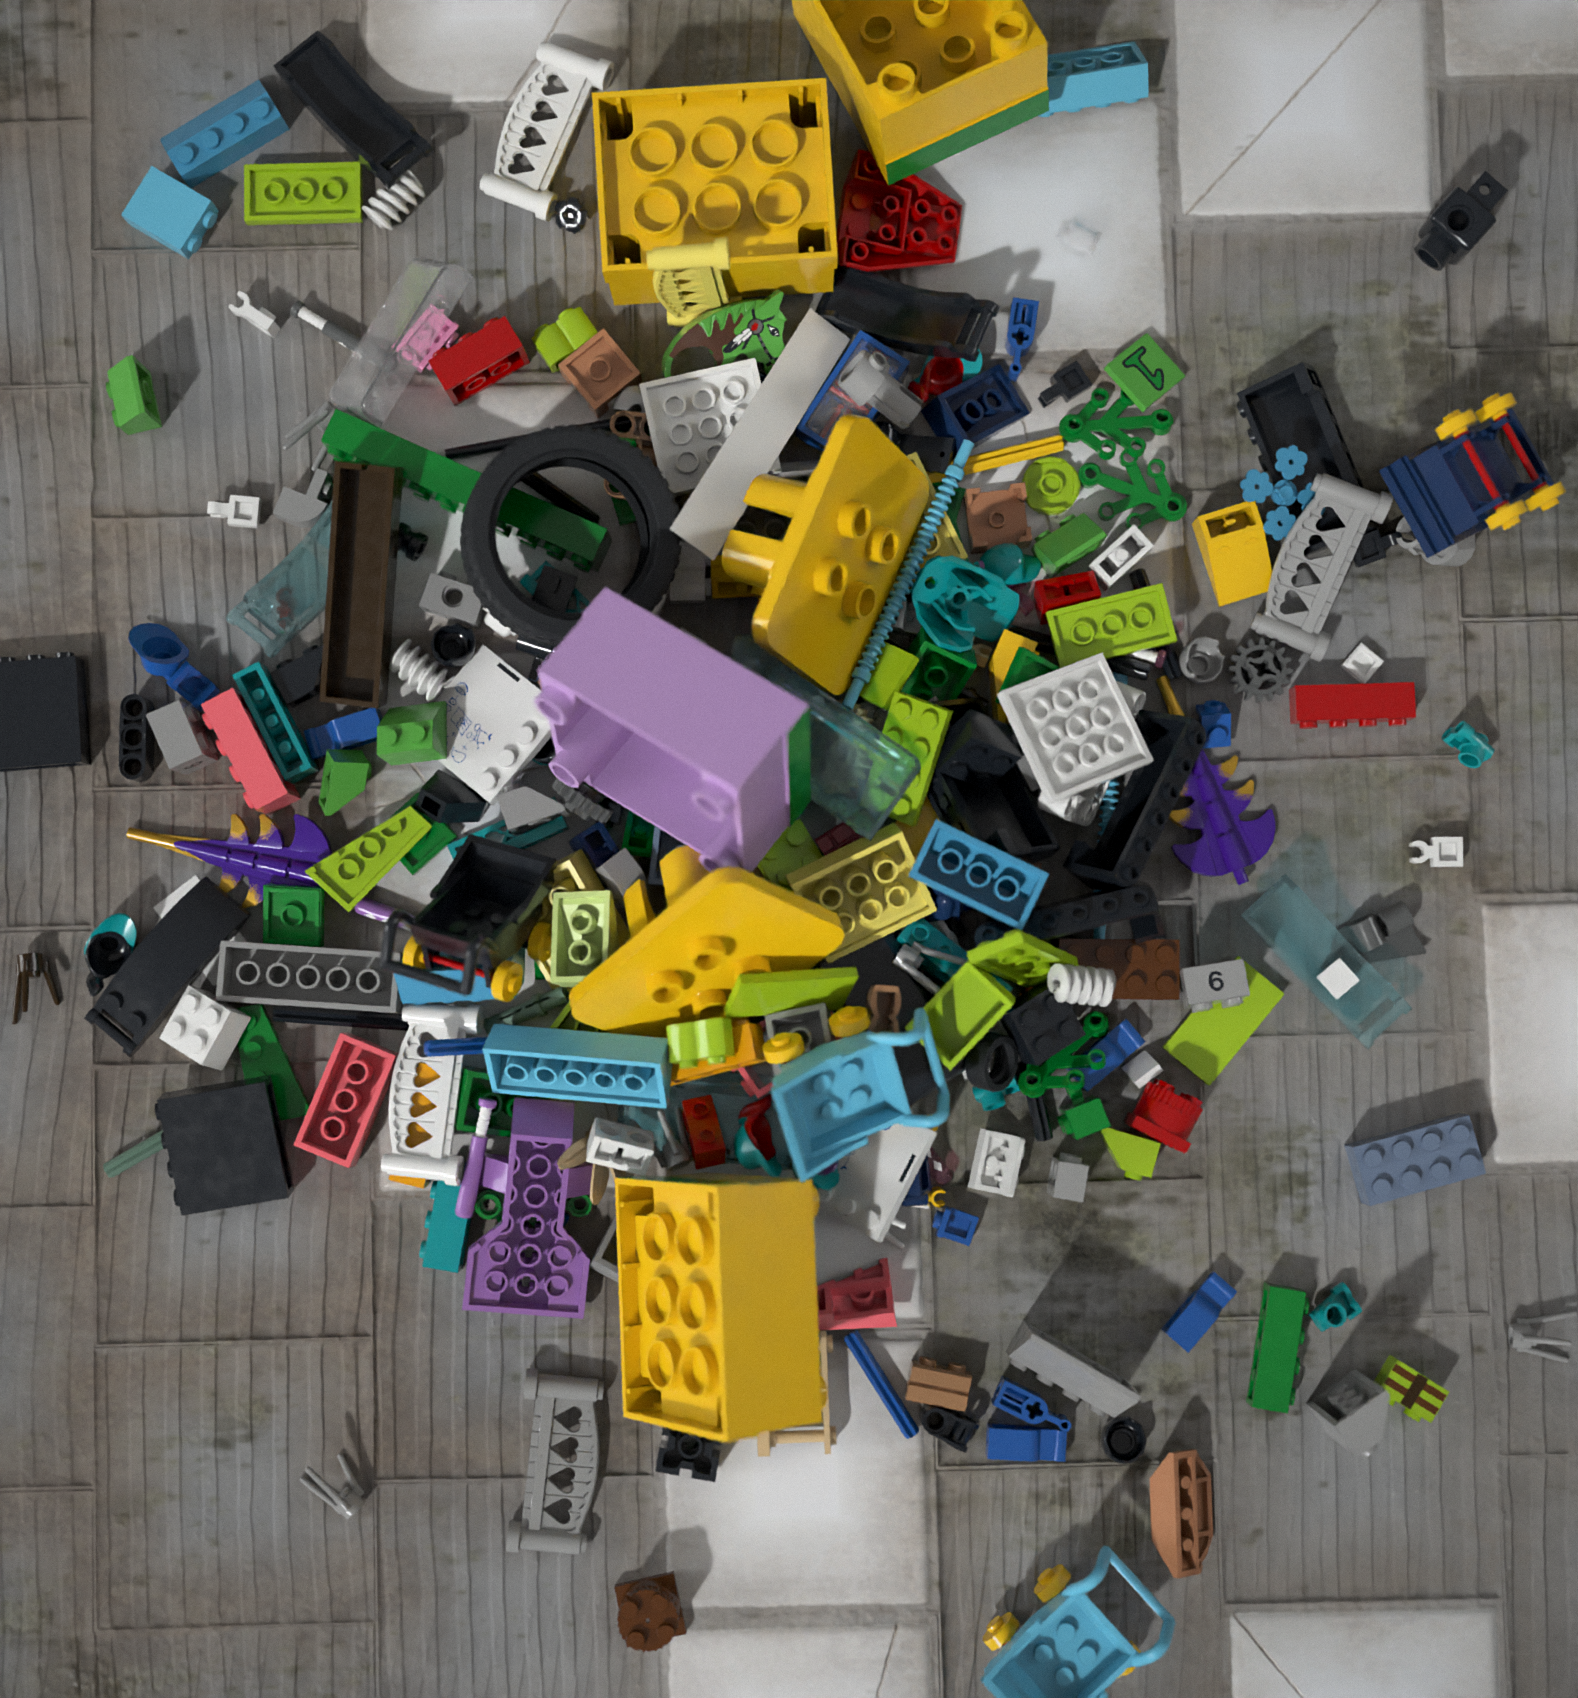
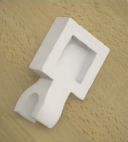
M238 291L237 295L244 300V304L240 308L229 304V309L236 316L247 319L252 325L275 339L281 330L274 321L276 317L263 307L259 310L252 307V301L247 294Z
M230 495L229 503L208 501L207 513L210 514V517L214 518L228 517L227 524L229 526L259 529L262 500L260 497Z

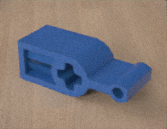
M1015 297L1012 299L1005 338V349L1009 355L1013 356L1012 364L1007 374V377L1012 382L1018 380L1022 369L1020 357L1025 356L1029 352L1034 339L1039 301ZM1022 312L1024 313L1023 323H1021ZM1016 336L1022 337V345L1016 344Z
M368 708L334 719L327 724L305 730L304 734L312 759L315 760L326 756L327 749L351 750L376 742L377 726L383 718L380 709Z
M1124 1019L1081 1054L1088 1055L1093 1049L1102 1050L1106 1057L1104 1068L1100 1070L1068 1068L1066 1070L1068 1072L1072 1069L1081 1070L1085 1078V1085L1082 1089L1088 1092L1118 1067L1131 1053L1142 1046L1145 1040L1131 1023ZM1094 1057L1091 1061L1099 1062L1102 1058ZM1073 1077L1077 1082L1081 1079L1080 1077Z
M1212 1271L1201 1286L1188 1296L1161 1329L1189 1353L1217 1320L1220 1311L1235 1296L1237 1291L1217 1273Z
M1002 1375L991 1398L993 1406L1031 1424H1039L1046 1419L1058 1425L1060 1430L1069 1432L1072 1424L1064 1414H1056L1048 1410V1406L1040 1394ZM1037 1402L1040 1408L1039 1411L1033 1410L1029 1414L1030 1412L1026 1406L1028 1404L1034 1405Z
M987 1423L985 1454L987 1459L1049 1460L1065 1462L1067 1432L1060 1429H1047L1028 1425Z

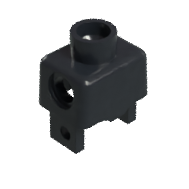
M1486 171L1467 192L1456 186L1419 229L1418 236L1421 240L1414 247L1416 255L1427 266L1437 271L1442 270L1447 263L1451 265L1459 264L1496 223L1497 220L1490 211L1508 190ZM1480 186L1488 187L1489 194H1481Z

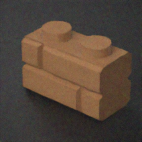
M919 1356L918 1361L911 1360L905 1389L906 1400L963 1412L966 1411L972 1381L971 1372L966 1371L967 1366L949 1362L948 1367L936 1365V1359Z

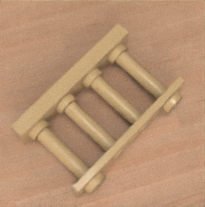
M820 1330V1375L824 1378L828 1390L827 1353H833L832 1334L826 1335V1330ZM829 1393L827 1403L822 1409L824 1430H773L759 1433V1437H757L758 1457L770 1456V1447H776V1444L824 1442L825 1454H831V1445H836V1426H830Z

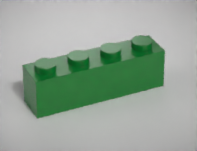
M1264 1282L1246 1402L1252 1408L1288 1414L1289 1405L1293 1406L1295 1388L1292 1387L1294 1375H1298L1300 1369V1358L1297 1357L1298 1345L1303 1344L1305 1335L1304 1327H1301L1303 1315H1307L1309 1309V1298L1306 1297V1292L1300 1288Z

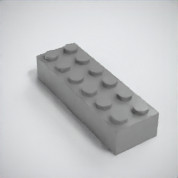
M234 941L220 942L216 1001L402 1013L403 1007L394 974L380 968L381 951ZM394 952L393 960L400 962L403 958V953Z

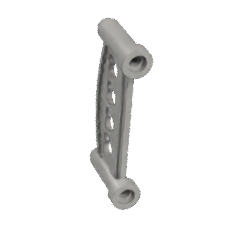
M1317 473L1310 490L1315 492V496L1302 511L1287 534L1272 570L1267 592L1266 609L1263 613L1256 612L1250 626L1251 629L1255 630V633L1309 654V658L1319 662L1324 657L1332 634L1321 629L1368 523L1372 520L1382 524L1394 498L1386 492L1382 491L1381 494H1377L1325 473L1323 475ZM1332 507L1345 527L1320 531L1316 528V522L1322 518L1321 511L1323 508ZM1312 535H1319L1333 555L1308 559L1304 556V550L1310 546L1309 538ZM1305 562L1309 564L1321 582L1295 586L1292 583V577L1298 574L1297 566ZM1289 590H1294L1309 610L1285 614L1281 612L1280 605L1286 601L1285 593Z
M527 1368L523 1399L535 1400L523 1515L522 1521L510 1520L506 1552L518 1553L519 1549L578 1555L579 1552H586L588 1534H583L581 1527L586 1519L594 1495L600 1458V1437L595 1402L596 1400L603 1399L604 1382L599 1381V1379L539 1373V1369ZM577 1406L582 1410V1415L578 1418L581 1427L577 1431H570L554 1416ZM569 1437H575L579 1442L577 1448L574 1449L577 1453V1458L573 1462L566 1461L551 1447ZM570 1467L575 1471V1476L571 1479L574 1488L570 1492H564L547 1477ZM562 1498H568L572 1503L571 1508L568 1509L570 1520L562 1523L544 1508Z

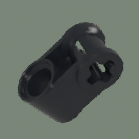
M925 1404L919 1413L920 1421L926 1432L965 1453L968 1450L967 1443L974 1429H978L980 1426L979 1423L970 1417L949 1408ZM932 1412L942 1414L941 1421L936 1425H930L926 1421L928 1415Z

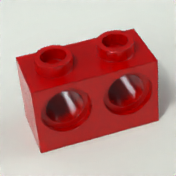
M1093 570L1036 581L1033 603L1040 625L1047 624L1045 616L1047 611L1101 598V592Z
M712 1095L683 1100L682 1117L695 1169L725 1164L726 1148Z

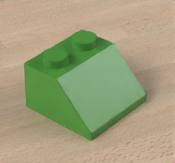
M133 355L127 356L107 371L109 381L106 382V390L109 398L114 401L115 410H112L114 424L127 435L161 428L162 424L150 371Z
M1085 513L1077 517L1074 514L1069 515L1059 523L1061 526L1059 529L1052 533L1048 529L1034 539L1036 543L1031 551L1040 560L1041 566L1049 578L1055 577L1097 550L1107 537L1106 533Z
M439 701L389 708L377 726V756L391 766L447 759V702Z

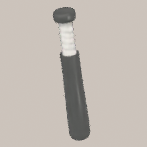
M300 300L296 301L290 311L292 317H301L303 320L322 330L323 334L384 372L390 373L395 369L397 360L394 356L333 321L325 320L311 310H308Z

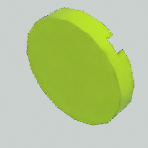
M1047 456L1037 459L1027 468L1022 478V483L1025 482L1027 498L1025 502L1032 510L1042 515L1053 516L1062 514L1072 507L1079 495L1080 480L1078 473L1074 467L1060 457Z

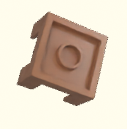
M604 328L558 364L561 375L569 385L572 384L586 400L589 409L598 419L609 410L608 403L618 396L622 389L631 385L639 386L640 383H643L640 371Z
M1025 482L1010 484L1007 490L981 492V488L966 489L964 505L971 554L985 553L992 546L1002 543H1013L1020 549L1029 548L1032 542L1031 527L1027 526Z

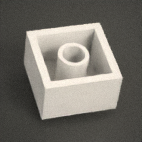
M188 985L164 1028L160 1039L200 1065L223 1070L251 1017L225 1001H216V996L211 992Z

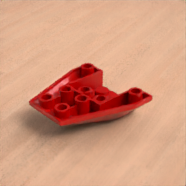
M858 149L842 190L836 233L837 254L840 265L871 272L952 264L956 259L963 205L914 174L888 186L871 153Z

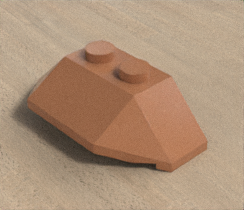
M1196 1449L1170 1452L1149 1479L1151 1539L1172 1576L1179 1579L1201 1574L1202 1562L1208 1553L1213 1538L1211 1474L1199 1457Z

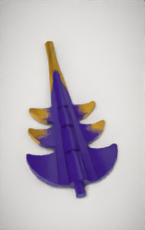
M1167 675L1156 679L1168 713L1185 716L1177 702ZM1202 749L1179 795L1180 797L1192 796L1193 803L1183 810H1172L1169 819L1181 828L1201 830L1202 836L1191 844H1174L1171 849L1181 864L1190 871L1211 877L1233 872L1237 884L1241 885L1249 881L1244 867L1260 860L1272 845L1276 829L1275 817L1272 809H1268L1255 820L1241 821L1238 815L1251 802L1254 793V781L1249 780L1244 786L1236 790H1224L1222 784L1233 775L1237 767L1238 757L1234 755L1224 763L1211 765Z
M238 814L231 815V832L228 841L159 834L129 827L127 831L128 839L158 845L221 867L222 877L219 887L225 893L235 889L243 876L248 877L249 892L242 903L243 908L255 906L263 902V885L266 883L321 887L304 871L332 854L331 843L326 833L314 821L300 814L294 815L295 836L290 847L284 846V838L280 828L266 814L259 816L261 831L256 843H250L249 829Z

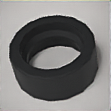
M987 1032L966 1055L965 1068L967 1078L973 1086L992 1092L1002 1091L1009 1086L1015 1076L1019 1058L1014 1040L1007 1035ZM995 1050V1062L989 1073V1062Z

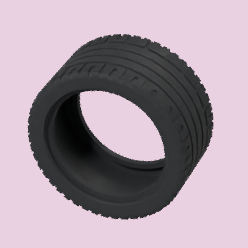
M559 425L552 429L547 427L537 432H531L525 438L523 436L514 443L505 447L487 465L476 482L463 513L460 530L461 558L464 561L463 567L469 584L474 588V594L479 598L483 607L490 611L489 614L494 619L496 618L505 628H510V631L525 639H532L536 643L557 647L583 618L582 613H566L552 610L539 605L524 595L507 575L497 550L496 523L499 509L506 494L522 479L548 468L574 467L587 470L606 479L620 491L635 515L640 536V551L634 574L628 585L619 595L649 613L661 602L662 596L670 588L669 585L676 575L674 572L678 568L680 561L679 555H681L682 549L680 541H682V538L670 530L678 516L679 508L678 504H675V496L668 487L667 479L662 477V472L658 466L655 467L652 464L653 461L648 456L642 454L643 451L637 446L633 447L628 440H622L618 435L612 432L610 434L606 433V430L600 428L592 429L591 426L584 425L583 427H578V425Z

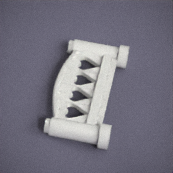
M541 42L536 53V59L540 60L541 63L526 81L510 108L499 139L495 170L490 174L484 173L480 181V190L484 191L486 195L535 213L536 218L549 222L556 211L554 207L558 202V194L549 191V187L592 87L603 91L608 89L614 74V62L603 58L598 61L553 43ZM557 75L569 92L546 96L543 94V89L548 86L547 80L549 76ZM540 101L547 102L557 118L534 122L531 119L532 114L537 112L536 105ZM529 127L536 128L546 144L528 148L520 146L521 140L526 138L525 130ZM518 153L524 154L535 169L518 174L509 173V167L514 164L513 158Z
M415 1003L404 1004L402 1020L408 1022L409 1028L397 1055L389 1093V1130L392 1152L383 1155L381 1170L382 1172H387L388 1175L445 1181L446 1185L460 1186L465 1167L464 1157L451 1155L465 1055L421 1057L418 1051L423 1045L420 1037L425 1032H429L437 1040L467 1038V1034L480 1035L484 1024L483 1005L469 1004L468 1007L428 1003L416 1005ZM420 1062H425L441 1076L423 1087H417L414 1083L416 1076L419 1075L416 1067ZM416 1092H421L437 1107L414 1118L410 1113L411 1107L414 1105L412 1096ZM412 1122H416L433 1138L413 1148H409L406 1144V1139L410 1136L408 1126Z

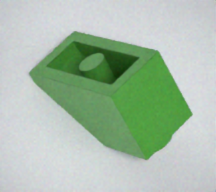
M327 749L318 801L326 816H331L365 790L366 779H370L372 768L371 763L366 759L362 750Z

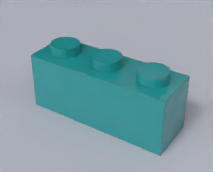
M441 1180L433 1181L430 1198L434 1199L432 1211L428 1210L425 1219V1228L429 1229L427 1241H422L419 1258L423 1259L422 1267L455 1273L460 1272L463 1268L471 1218H460L455 1214L460 1186L446 1185L445 1181Z

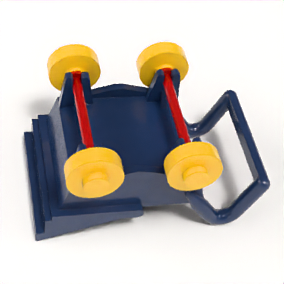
M1511 392L1503 396L1496 393L1482 401L1483 407L1477 410L1475 414L1472 409L1463 413L1458 409L1442 418L1444 423L1435 429L1440 438L1439 441L1409 453L1379 471L1427 558L1488 527L1492 531L1502 526L1505 531L1520 523L1519 516L1528 510L1532 512L1541 508L1544 512L1559 504L1558 497L1567 492L1561 481L1555 484L1516 413L1512 409L1517 402ZM1479 420L1480 423L1478 425L1469 427ZM1503 428L1531 478V483L1522 482L1497 437L1499 429ZM1533 490L1534 494L1530 496L1529 492Z

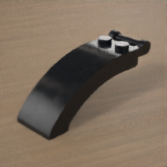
M318 30L273 65L284 82L330 135L361 165L381 180L388 189L396 184L395 180L424 156L428 158L434 153L432 146L416 132L413 125L389 106L352 68L334 46L333 42Z
M837 264V269H834L833 292L823 293L815 312L839 329L857 335L862 330L883 345L921 355L963 358L967 361L975 362L979 355L978 348L992 317H996L1000 307L993 301L975 299L968 293L922 289L884 278L872 272ZM980 313L979 319H978V321H977V323H976V325H975V328H974V330H973V332H972V334H971V336H970V339H969L967 345H965V343H966V341H967V338H968V336H969V334H970V332H971V330H972V327H973V325H974V323H975V321H976V318H977L978 314Z
M207 876L204 877L170 909L142 940L84 1019L91 1025L95 1023L124 1048L123 1052L127 1056L132 1057L140 1049L147 1037L157 1030L188 985L192 983L203 968L220 951V942L230 941L235 937L251 914ZM107 1011L133 1033L134 1037L132 1039L103 1015L104 1012Z

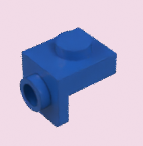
M187 661L166 682L199 712L203 711L202 703L216 697L220 692V689L208 677Z
M1209 700L1204 704L1196 705L1199 723L1204 727L1206 733V742L1202 749L1231 746V712L1226 704L1217 700Z
M944 1205L942 1211H936L932 1227L936 1228L935 1235L937 1237H944L970 1246L979 1217Z

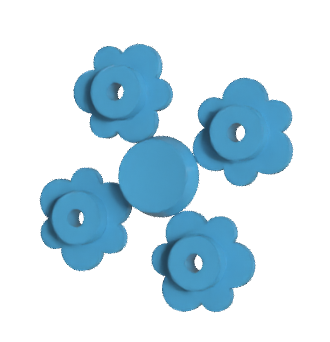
M1295 445L1289 446L1288 449L1280 448L1276 452V459L1278 461L1275 463V469L1282 471V476L1286 480H1280L1273 486L1269 482V475L1267 473H1260L1256 469H1251L1246 473V479L1240 482V487L1244 490L1242 495L1245 501L1263 503L1266 496L1271 495L1273 502L1279 505L1275 511L1267 512V521L1263 525L1265 533L1272 534L1273 539L1276 541L1281 540L1283 537L1286 538L1296 521L1294 515H1289V510L1286 506L1292 505L1297 498L1298 502L1302 504L1301 508L1303 511L1312 500V497L1314 498L1315 492L1310 490L1312 483L1306 484L1305 489L1301 490L1297 495L1296 486L1289 481L1295 478L1296 475L1304 473L1305 468L1303 465L1308 460L1306 453L1298 452V447ZM1325 508L1322 509L1321 515L1325 512Z

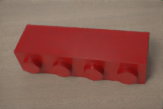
M1415 682L1295 685L1289 689L1290 724H1299L1300 729L1318 728V724L1329 723V728H1345L1347 723L1358 722L1359 727H1376L1377 722H1388L1390 727L1406 726L1407 721L1416 718Z

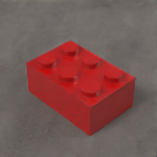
M505 316L500 319L498 317L490 319L484 324L483 329L476 333L469 332L459 338L457 344L450 348L444 347L437 350L432 355L433 358L428 360L454 406L459 405L530 363L522 343Z

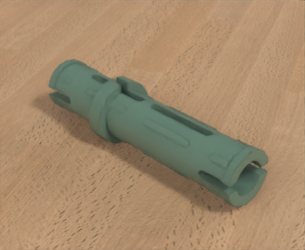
M559 986L543 994L536 993L532 995L530 1000L485 1018L484 1029L489 1035L493 1024L518 1025L538 1015L543 1017L548 1014L549 1010L570 1001L569 992L566 987Z

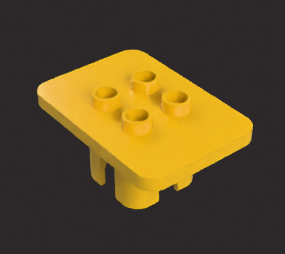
M846 414L837 421L819 464L811 474L808 483L769 474H760L753 479L743 499L746 505L767 509L793 518L783 542L731 529L722 551V566L725 573L735 581L753 585L751 594L760 600L752 622V634L755 642L818 690L834 695L844 693L853 681L852 672L855 667L859 666L858 660L862 659L861 653L866 650L865 645L869 643L868 638L871 637L872 630L876 626L875 623L882 612V608L903 562L929 496V483L925 474L870 419Z
M689 846L676 848L659 861L668 908L656 918L648 900L645 881L638 879L626 890L623 899L631 939L573 987L569 994L572 1015L576 1020L608 1033L667 1038L666 1026L712 1018H726L724 1007L740 974L811 969L843 942L844 931L840 917L837 913L756 876L753 871L750 873L737 867H725L710 873L700 862L699 856L701 854ZM734 1017L729 1019H731V1021L734 1022L738 1020L747 1019L748 1017Z

